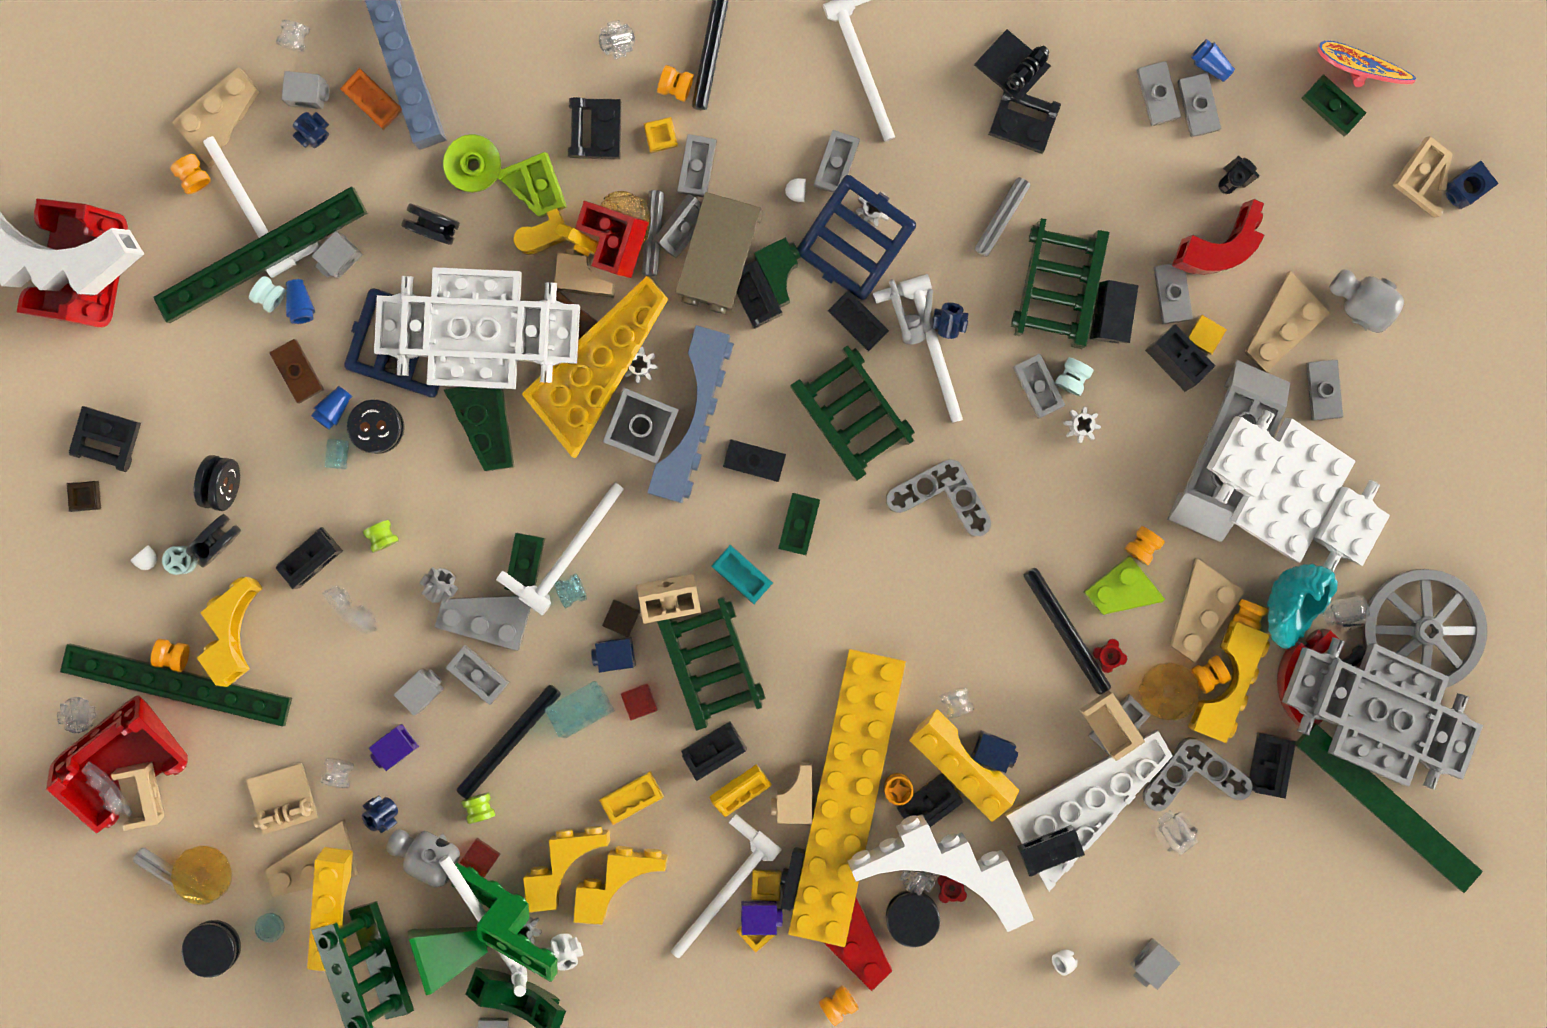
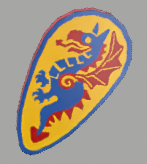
M1322 41L1318 45L1317 51L1322 58L1335 67L1350 72L1355 87H1362L1367 77L1397 84H1413L1416 80L1414 75L1397 65L1352 46L1335 41Z

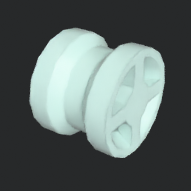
M263 276L252 288L249 300L254 303H261L263 309L270 313L281 303L286 289L280 285H273L270 278Z
M172 546L163 554L162 564L165 570L171 574H188L196 568L198 558L194 555L190 557L186 553L188 546Z

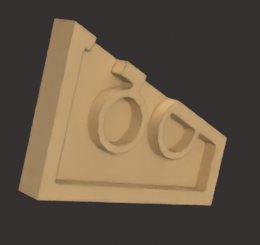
M238 67L175 118L172 123L207 166L212 168L215 162L203 141L213 136L220 149L223 145L226 146L231 138V132L238 121H242L260 91L242 69Z
M1291 271L1286 274L1281 288L1273 298L1263 321L1260 322L1245 350V354L1264 372H1268L1330 314L1324 305Z
M1198 558L1194 560L1190 582L1187 584L1181 612H1179L1170 642L1172 648L1195 663L1245 593L1244 590Z
M345 819L265 869L272 898L313 888L315 859L324 847L352 850ZM354 854L352 857L351 878L359 875Z

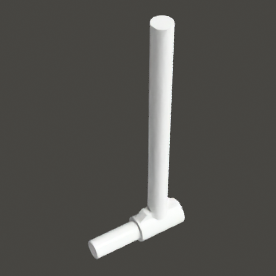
M832 0L824 3L823 8L827 19L834 22L838 21L884 141L894 139L895 135L849 18L856 6L871 0Z
M214 137L205 139L203 141L204 145L258 238L269 233ZM317 241L266 270L271 278H274L297 265V261L315 252L320 247L319 242Z
M928 274L899 282L900 285H896L899 296L906 297L909 300L914 299L921 320L924 318L927 290L932 289ZM891 288L874 292L875 303L890 300ZM930 314L931 330L925 332V337L951 422L954 423L963 420L936 331L932 328L933 321Z
M617 483L612 485L538 587L535 585L525 587L504 571L499 574L496 580L518 595L519 600L543 616L551 605L548 592L624 488Z
M737 814L728 823L750 840L752 854L673 947L671 953L677 958L683 955L761 860L773 861L781 851L778 845L760 830L757 832Z
M449 855L444 856L439 860L440 865L479 922L486 914V911ZM498 952L511 971L514 994L518 997L523 996L526 993L527 968Z

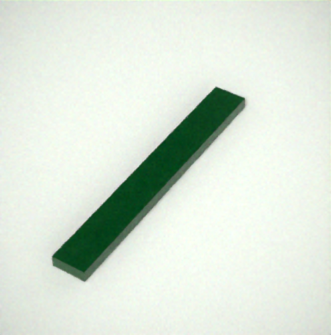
M351 186L153 298L165 322L172 323L368 213L355 188Z
M71 643L66 645L60 669L62 673L282 727L286 726L292 701L291 697L234 683L228 687L216 686L209 677L185 671H172L171 668L165 666L158 668L148 662Z
M1313 723L1310 735L1302 734L1294 745L1457 889L1465 893L1483 871L1373 773L1328 753L1333 738L1320 726Z

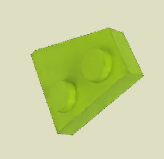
M542 152L500 170L498 179L504 182L538 217L547 216L546 212L556 208L559 211L567 208L548 153Z
M1131 556L1126 557L1084 591L1102 615L1161 603L1165 600Z

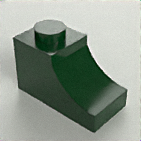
M785 237L754 252V256L780 308L790 303L787 293V281L792 270L798 268L797 259L801 258L794 242L788 244Z

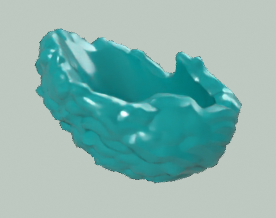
M1302 564L1283 571L1273 583L1272 593L1267 601V607H1269L1268 631L1271 634L1272 640L1281 648L1289 649L1291 646H1295L1298 639H1302L1305 636V632L1311 627L1312 622L1318 615L1326 610L1331 598L1337 592L1338 581L1335 579L1334 572L1322 566Z

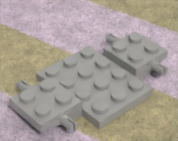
M1332 638L1327 654L1318 653L1309 648H1302L1282 700L1283 703L1296 708L1303 714L1300 726L1297 729L1298 732L1310 735L1315 719L1338 725L1328 753L1404 786H1410L1418 762L1429 769L1423 784L1427 788L1436 789L1440 774H1448L1457 779H1464L1483 725L1470 720L1463 713L1469 699L1466 695L1457 693L1452 709L1440 705L1450 679L1449 676L1374 643L1368 644L1360 668L1345 663L1338 658L1345 643L1340 639Z

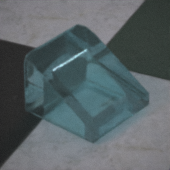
M339 439L327 440L326 468H347L348 441Z

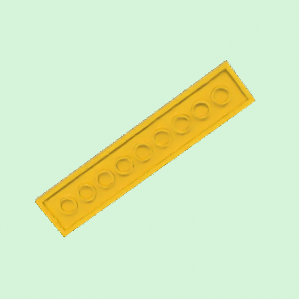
M852 649L848 650L788 935L841 947L846 945L859 881L856 882L847 861L852 859L856 853L866 850L906 661Z

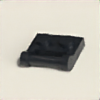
M1004 91L988 135L1043 154L1061 103L1056 101L1050 103L1027 94L1017 102ZM1012 101L1046 113V120L1042 121L1008 109L1009 102Z
M569 98V108L572 109L571 147H568V157L620 159L621 99ZM583 110H591V148L582 147Z
M82 406L70 445L69 455L76 458L83 456L116 466L117 470L127 472L132 462L131 456L141 423ZM86 437L120 447L119 455L86 446Z

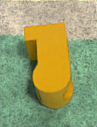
M558 208L546 212L549 217L548 221L532 228L528 226L521 227L515 232L514 244L522 253L527 255L535 254L567 241L565 238L554 233L558 224H565Z

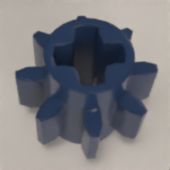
M305 112L293 123V128L296 132L292 136L305 148L309 144L313 148H317L328 138L329 133L325 128L329 124L317 112L313 116L309 112Z
M945 303L942 305L941 310L935 309L932 328L938 329V334L943 338H957L959 332L966 333L968 313H963V307L957 303Z
M378 795L363 805L366 812L362 814V820L369 830H379L380 833H383L398 823L394 818L398 815V808L390 798L384 797L382 799Z

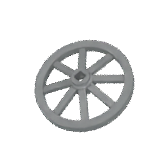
M1416 569L1390 578L1373 594L1363 617L1365 625L1362 626V637L1366 650L1369 643L1377 644L1376 634L1411 635L1412 639L1396 653L1407 657L1422 644L1420 664L1431 668L1433 645H1435L1455 667L1453 671L1446 674V676L1450 677L1447 687L1464 679L1475 668L1486 645L1487 621L1478 597L1463 581L1442 571ZM1420 580L1423 616L1417 614L1393 591L1406 583ZM1430 580L1441 582L1456 591L1435 617H1433ZM1386 598L1412 621L1411 626L1376 625L1379 610ZM1464 600L1470 610L1473 626H1443L1442 623ZM1431 626L1432 633L1428 636L1424 633V630ZM1443 635H1473L1471 647L1463 661L1442 639Z

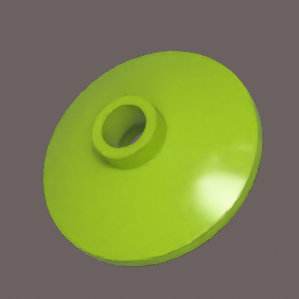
M469 134L457 138L449 145L444 155L443 168L447 179L452 185L461 191L475 193L489 188L496 181L501 170V157L498 149L490 140L480 135ZM478 161V169L470 170V163Z

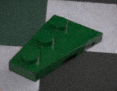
M475 387L444 389L483 470L493 471L515 467L503 389Z

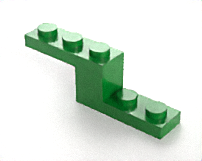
M456 863L455 866L478 901L490 908L477 924L478 940L552 982L558 974V964L555 955L546 948H538L527 937L518 934L529 920V903L519 894L513 895L504 890L498 882L494 880L488 881L481 877L475 869Z

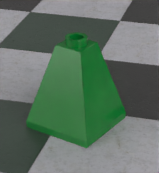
M477 927L427 928L408 931L409 942L426 996L434 993L488 953L487 947H490L478 940Z

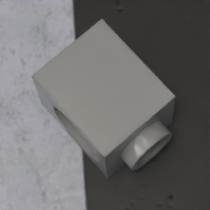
M284 71L282 101L288 106L324 108V101H328L329 85L326 84L324 78L319 74Z
M335 231L315 251L312 257L318 262L315 266L327 278L331 275L339 279L363 254L342 233Z
M421 669L394 696L415 716L444 688L440 685L442 680L432 670L427 672L425 669Z
M1153 938L1131 962V966L1136 971L1133 976L1145 987L1151 984L1157 990L1180 965L1179 961Z

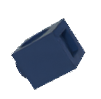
M1479 161L1447 183L1446 196L1454 206L1462 209L1474 203L1499 183L1484 163ZM1465 180L1472 184V193H1468L1464 189Z
M632 637L600 641L595 643L596 649H591L593 666H598L599 673L634 668L636 666Z
M981 730L971 758L978 763L1006 773L1008 767L1013 768L1018 752L1015 751L1016 745L1013 742Z

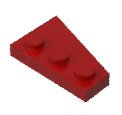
M855 898L845 947L828 943L824 944L873 991L892 972V968L857 898Z

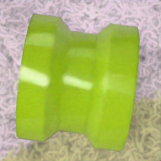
M389 520L382 521L363 531L364 536L369 538L371 542L370 549L372 553L387 548L399 541L397 535L393 534L390 529L391 523Z
M490 793L479 794L461 801L462 806L468 812L466 817L468 824L480 822L496 815L494 809L489 804L491 799Z

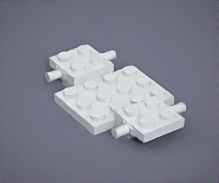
M433 267L431 297L413 294L414 277L401 276V293L393 296L377 295L374 354L391 355L398 358L396 374L398 376H409V359L421 356L428 357L427 385L516 389L517 360L540 364V382L552 383L553 365L561 363L577 364L580 305L563 304L557 301V283L545 282L544 300L520 301L522 272Z
M1263 409L1256 425L1251 424L1242 417L1235 416L1207 466V469L1218 475L1223 482L1220 491L1215 497L1216 500L1227 504L1234 489L1243 494L1230 521L1295 562H1301L1312 540H1315L1330 551L1322 567L1334 572L1341 557L1363 566L1390 516L1378 508L1372 500L1380 484L1369 480L1362 495L1357 494L1350 488L1342 487L1355 460L1291 418H1285L1278 433L1273 438L1267 431L1270 422L1275 416L1272 412Z

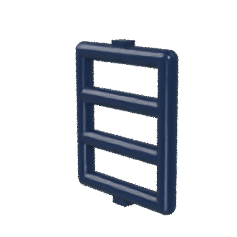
M846 175L798 245L797 250L801 258L824 274L822 278L831 284L835 281L847 291L849 290L858 299L865 300L915 230L916 222L888 202L890 198L882 192L876 194L853 176ZM849 190L855 192L902 226L893 240L841 204ZM834 213L886 250L878 263L825 227ZM818 236L870 273L862 286L810 250Z
M370 289L359 321H354L351 330L354 336L344 363L345 368L430 398L435 397L440 386L427 385L412 380L419 356L409 359V376H398L385 371V365L390 355L378 354L374 367L358 362L376 307L377 295H394L379 289Z

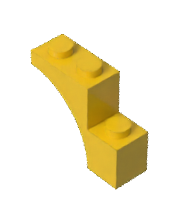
M246 576L233 581L229 585L230 589L223 595H217L210 599L206 604L207 607L200 612L219 639L207 644L203 648L204 652L197 657L216 686L228 687L250 670L241 650L240 628L248 605L263 588L256 579Z
M590 826L584 828L585 832L573 833V829L557 830L556 835L551 836L549 839L552 870H548L547 866L534 867L523 878L525 898L527 903H529V912L557 909L560 904V886L567 868L584 853L595 848L608 846L610 843L609 829L602 830V826Z
M617 846L615 850H610L607 860L606 884H601L599 879L587 878L584 879V882H579L577 885L573 922L603 925L609 901L616 891L636 876L648 872L665 871L668 855L661 854L662 851L659 849H644V853L633 852V848L626 846Z

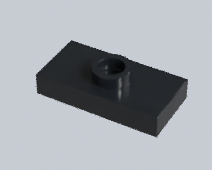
M849 290L828 310L868 352L889 332Z
M730 439L723 467L779 482L786 454Z
M795 847L792 852L789 869H783L780 885L785 886L781 909L789 911L793 909L805 849Z

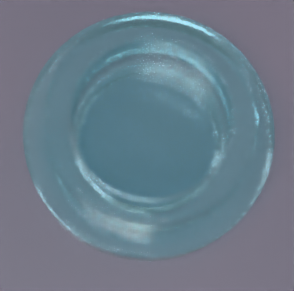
M266 913L259 917L255 923V933L264 942H274L284 933V922L277 914Z

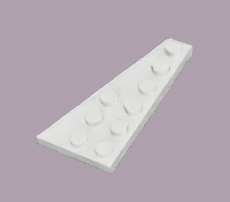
M1155 730L1144 736L1145 743L1118 761L1108 756L1006 813L1005 815L1021 843H1026L1072 825L1077 832L1083 851L1088 850L1118 817L1117 815L1122 809L1132 802L1147 782H1150L1173 757L1159 731ZM1078 857L1038 873L1049 892L1056 885L1060 877L1070 870Z

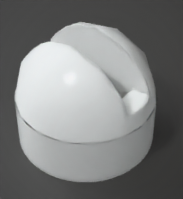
M796 178L787 183L785 191L789 199L795 202H805L806 179Z
M148 545L130 561L141 570H149L155 566L157 556Z
M1065 949L1052 956V963L1055 969L1063 976L1071 973L1078 963V960L1072 956L1074 952Z

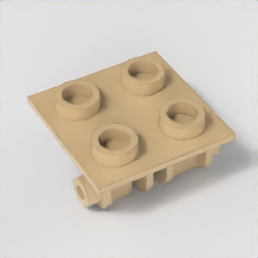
M302 763L246 780L257 817L253 818V823L256 829L261 828L263 835L318 818Z

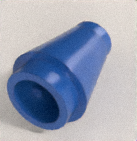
M1208 39L1203 41L1191 55V58L1195 61L1194 65L1220 79L1222 82L1227 80L1235 70L1215 42L1211 43Z
M293 279L287 281L286 316L290 318L292 324H303L312 321L315 309L303 280Z
M338 386L313 408L315 411L311 417L330 430L333 425L337 426L352 395Z

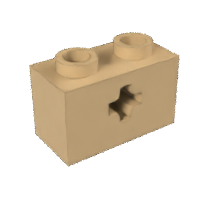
M693 574L636 585L643 624L701 613Z

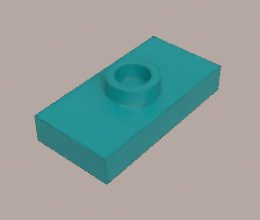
M731 544L711 565L713 569L753 604L773 584L768 577Z

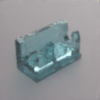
M593 681L545 708L558 737L564 739L615 711L602 686H599L597 681Z

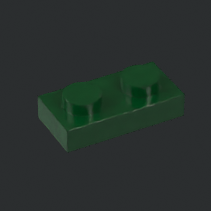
M1324 74L1301 98L1344 137L1366 114L1358 104Z
M792 493L778 549L807 555L820 499Z
M515 533L507 574L525 587L536 586L545 538Z

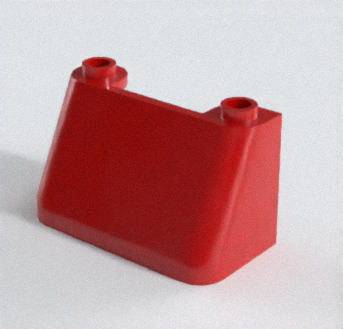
M36 199L34 220L40 229L50 232L47 244L49 248L62 250L78 247L96 239L110 228L128 230L126 219L119 213L88 204ZM120 275L97 295L77 294L69 283L59 291L27 287L20 293L16 312L87 326L105 327L110 323L113 316Z
M135 696L63 751L52 762L49 768L46 790L97 834L103 828L113 826L119 819L118 813L120 805L123 803L119 781L112 780L111 774L117 768L152 762L155 777L162 772L166 776L177 775L186 767L188 755L148 703L140 696Z

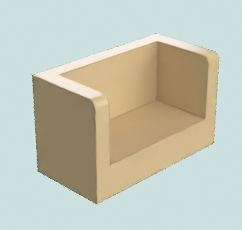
M1106 691L1079 709L1115 761H1118L1145 743V740L1112 692Z
M152 762L117 768L111 774L112 780L119 781L127 820L123 824V830L159 824L165 816Z

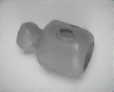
M1343 269L1336 275L1329 286L1333 294L1346 298L1344 304L1346 314L1353 319V323L1361 325L1365 331L1367 329L1375 333L1385 331L1396 320L1404 306L1402 295L1395 290L1397 288L1396 285L1385 278L1380 280L1369 276L1358 281L1353 272Z
M397 829L393 832L386 845V850L390 855L404 857L403 867L407 874L433 887H442L449 880L439 860L449 855L453 863L456 864L460 858L459 849L454 844L448 842L444 834L438 837L428 831H422L413 839L406 831Z

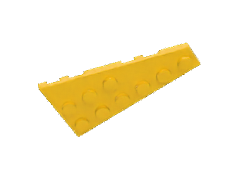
M648 276L578 340L577 364L561 363L553 365L552 383L540 382V376L522 393V396L571 457L576 458L668 300L665 294Z

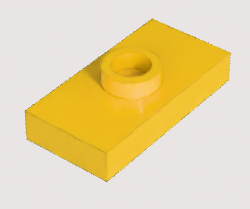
M563 223L558 224L554 233L574 243L573 250L589 257L590 253L595 255L599 242L573 227Z
M756 764L710 795L709 798L717 810L724 817H727L771 787L772 784Z
M651 771L603 796L599 801L612 825L664 798V795Z

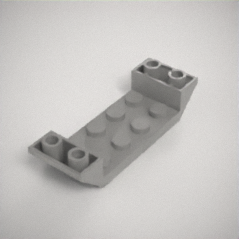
M1235 360L1224 387L1228 388L1186 488L1183 493H1178L1167 519L1219 542L1224 540L1234 525L1230 519L1243 494L1234 489L1227 504L1216 500L1215 497L1220 491L1223 482L1218 475L1207 469V466L1235 416L1242 417L1251 424L1256 425L1263 409L1272 412L1275 416L1270 422L1267 431L1274 438L1287 407L1290 382L1239 360Z

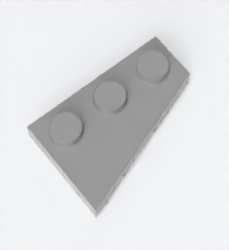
M519 596L449 599L446 604L441 602L435 628L518 651L531 607L519 600Z

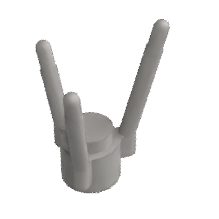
M891 279L889 281L892 292L890 297L901 327L903 342L905 344L920 343L926 338L925 332L931 330L930 314L933 290H927L924 318L921 320L919 315L916 314L905 315L895 281Z

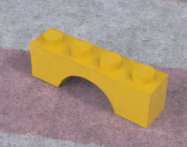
M1230 620L1220 648L1228 655L1231 661L1232 680L1228 688L1220 696L1210 700H1198L1188 728L1224 743H1227L1228 738L1234 736L1238 723L1235 722L1238 713L1245 709L1248 702V695H1246L1250 684L1253 685L1259 675V668L1257 666L1260 658H1264L1269 650V634Z
M938 709L917 726L909 741L991 822L995 821L1013 805L1019 789L1001 771L988 770L975 762L962 746L958 736V729Z
M324 847L315 859L307 969L325 971L311 930L336 922L339 928L343 926V909L347 888L351 879L353 850ZM344 938L343 941L346 947V938Z

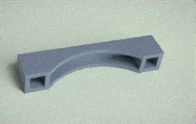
M365 0L413 144L421 150L447 141L437 110L420 70L406 27L400 0Z
M696 325L688 351L697 381V402L694 417L688 432L680 444L665 459L655 465L648 489L649 494L683 503L684 498H690L694 482L689 481L692 470H698L702 454L697 453L700 442L705 443L710 427L705 425L708 414L714 415L718 401L717 398H713L716 386L722 387L726 371L721 370L724 359H730L734 343L729 342V334Z

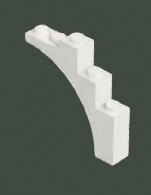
M0 212L1 286L22 287L31 279L39 290L59 291L69 283L77 294L97 295L144 255L130 230L110 228L96 239L78 247L55 250L39 245L22 235Z
M922 814L919 816H909L900 825L896 826L900 837L896 839L888 838L882 841L878 847L870 851H860L847 861L856 882L876 874L899 870L926 871L947 876L966 885L983 897L997 913L1007 932L1034 920L1011 865L1002 850L988 852L980 860L976 861L972 849L962 832L959 834H949L941 842L936 843L930 827Z

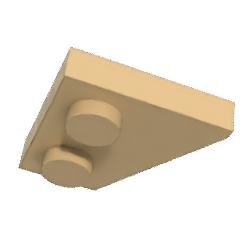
M1431 136L1425 137L1393 183V186L1434 218L1440 217L1443 213V208H1440L1442 193L1447 189V171L1451 166L1453 153Z

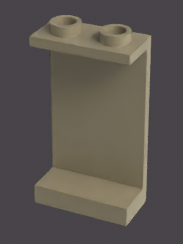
M705 192L676 289L678 296L682 297L681 302L693 306H698L699 302L710 305L709 310L721 314H726V310L734 312L735 305L733 303L756 225L757 223L760 224L763 215L761 207Z

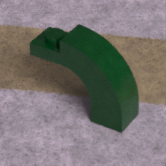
M475 967L465 993L479 1007L512 1013L528 1021L535 1028H560L566 1010L558 1005L560 999L547 990L527 981L526 993L518 997L514 994V984L511 981V975L490 969Z

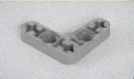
M949 459L898 485L887 494L886 503L890 510L902 513L945 491L965 530L969 534L983 536L991 528V520L964 468L956 460ZM946 465H949L951 468L956 467L958 470L955 473L956 479L952 481L948 477L941 480L940 482L944 486L939 489L938 482L931 472L936 470L937 476L946 471ZM921 478H928L932 481L933 489L927 495H923L917 490V482ZM911 484L912 491L919 500L913 502V498L910 497L904 501L905 506L903 508L899 505L893 506L891 501L895 499L894 493L898 492L900 495L909 492L906 486ZM960 490H967L971 493L972 501L968 506H960L956 502V494ZM977 504L979 510L974 511L978 519L984 518L983 530L971 529L970 524L973 523V519L970 514L964 517L962 511L970 510Z
M1188 737L1178 744L1172 752L1173 757L1143 791V801L1154 811L1165 810L1195 771L1236 800H1243L1249 797L1253 785L1246 775L1204 743L1195 738ZM1196 744L1195 750L1204 757L1207 752L1210 755L1204 758L1202 763L1192 755L1187 758L1188 752L1185 749L1188 745L1193 747ZM1212 761H1219L1222 764V772L1216 777L1210 776L1207 771V767ZM1173 766H1178L1182 771L1180 780L1176 782H1170L1167 779V771ZM1227 776H1230L1237 782L1243 779L1241 785L1244 787V790L1242 792L1237 790L1233 793L1234 786L1225 780ZM1162 779L1166 785L1173 789L1169 792L1165 788L1161 793L1163 801L1161 803L1156 801L1151 804L1153 798L1150 794L1153 791L1156 793L1160 792L1163 786L1158 782Z

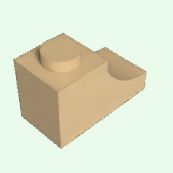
M566 249L565 254L558 253L554 283H557L558 291L614 298L615 285L598 278L592 273L589 267L590 260L587 256H583L573 249Z
M800 762L799 772L794 782L785 790H777V798H771V816H777V824H812V762Z

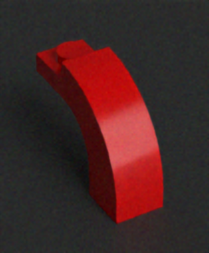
M1256 199L1243 203L1232 233L1222 244L1211 243L1194 235L1183 238L1172 266L1188 273L1206 275L1233 268L1246 261L1258 249L1265 236L1255 231L1263 219L1261 211L1264 203Z
M1322 628L1312 632L1305 640L1307 642L1306 645L1302 642H1297L1295 646H1291V648L1285 651L1279 664L1277 673L1279 698L1284 710L1298 727L1300 726L1303 714L1296 708L1283 703L1282 700L1302 648L1325 653L1329 649L1332 638L1339 639L1328 629ZM1315 719L1314 723L1319 725L1323 720Z

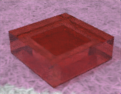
M649 683L621 693L630 721L658 711Z
M477 838L460 861V864L475 869L481 877L485 878L501 854Z

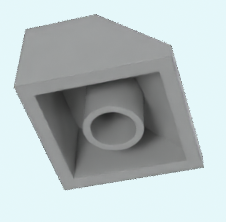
M624 388L603 442L657 464L679 409Z

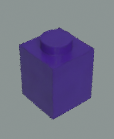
M401 724L369 747V750L372 752L370 757L379 768L383 767L387 771L416 750L419 745L403 724Z
M741 901L742 935H777V927L783 926L782 909H777L776 901Z

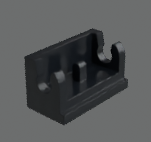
M757 260L744 266L737 295L753 328L756 329L782 316V311Z
M1112 280L1099 282L1090 340L1117 344L1119 342L1130 343L1139 285Z
M1176 324L1165 331L1157 341L1145 350L1184 392L1196 386L1215 367L1210 359Z
M320 527L302 545L277 564L276 569L292 589H298L342 553L343 550L323 527Z
M729 721L681 750L693 777L698 781L746 752L747 747L732 722Z
M1257 732L1249 775L1253 785L1252 791L1286 799L1296 741L1286 737Z
M941 773L914 793L908 803L898 805L897 809L903 819L922 814L929 827H931L964 801L945 775Z
M1072 825L1017 846L1029 877L1077 857L1085 856L1077 832Z

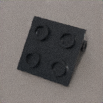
M1008 29L974 64L1017 102L1027 94L1051 67L1046 62L1049 58V50L1046 46L1035 47L1032 50Z

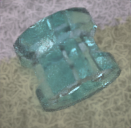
M577 573L571 575L569 580L556 581L555 588L565 609L572 606V603L577 600L581 602L587 600L585 589Z

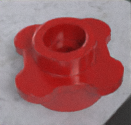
M1115 639L1108 640L1106 645L1101 648L1096 647L1093 651L1094 658L1100 661L1101 669L1105 673H1111L1113 668L1126 664L1128 659L1127 655L1119 648V642ZM1109 653L1113 654L1111 659L1108 658Z
M940 875L937 882L940 885L938 898L942 903H947L948 901L963 902L966 900L967 893L965 892L964 884L947 876ZM954 886L955 889L951 891L949 887Z

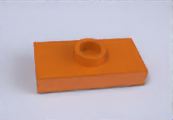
M360 68L340 88L383 130L402 111L401 107Z

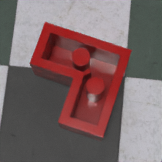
M583 201L575 229L600 237L591 266L619 276L632 277L649 222Z

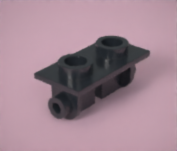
M1238 155L1223 168L1227 174L1219 181L1218 187L1222 193L1231 194L1239 186L1245 188L1260 175L1256 172V166L1249 159H1242Z

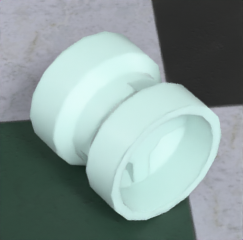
M1068 357L1064 364L1065 370L1063 374L1058 375L1055 384L1071 394L1081 396L1084 390L1083 384L1086 379L1091 377L1094 370L1083 362Z

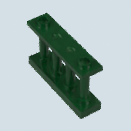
M1041 218L1037 222V226L1032 225L1028 242L1033 243L1020 309L1019 311L1014 310L1011 327L1015 328V336H1021L1024 332V327L1067 335L1068 339H1072L1071 347L1083 349L1087 345L1110 232L1098 230L1094 233L1093 237L1089 236L1088 239L1045 230L1047 219ZM1042 242L1085 250V254H1089L1088 264L1077 267L1039 259ZM1036 270L1077 278L1079 282L1084 283L1082 293H1077L1074 296L1035 288L1033 284ZM1030 298L1074 307V310L1078 311L1076 322L1066 324L1027 316Z
M847 345L842 350L847 358L811 383L807 381L803 384L799 379L791 384L790 388L851 475L858 481L866 475L864 469L867 467L868 462L902 438L909 445L914 441L912 435L915 432L906 419L900 421L862 366L865 360L856 348L851 350ZM854 367L863 382L827 407L823 405L820 408L814 400L817 392ZM870 391L880 405L845 430L840 429L836 431L831 424V421L834 420L833 416ZM887 414L896 429L861 454L857 452L853 455L847 447L851 443L850 439Z
M724 597L718 598L720 608L681 622H677V620L672 621L671 619L657 621L696 731L706 728L708 726L707 720L713 714L752 700L756 709H759L763 705L761 700L766 699L761 683L755 684L736 632L732 618L737 617L731 601L726 602ZM725 619L730 635L688 650L686 647L681 648L678 638L682 637V633ZM734 646L739 659L738 663L699 677L697 675L691 676L688 665L692 664V660ZM744 673L749 690L709 704L706 702L701 703L697 693L702 691L701 688Z
M377 901L348 910L351 922L340 928L336 922L311 930L345 1028H373L372 1022L382 1016H385L387 1020L408 1015L414 1011ZM356 932L361 949L348 956L343 939ZM365 960L371 976L358 983L353 967ZM375 988L380 1004L367 1011L362 995Z

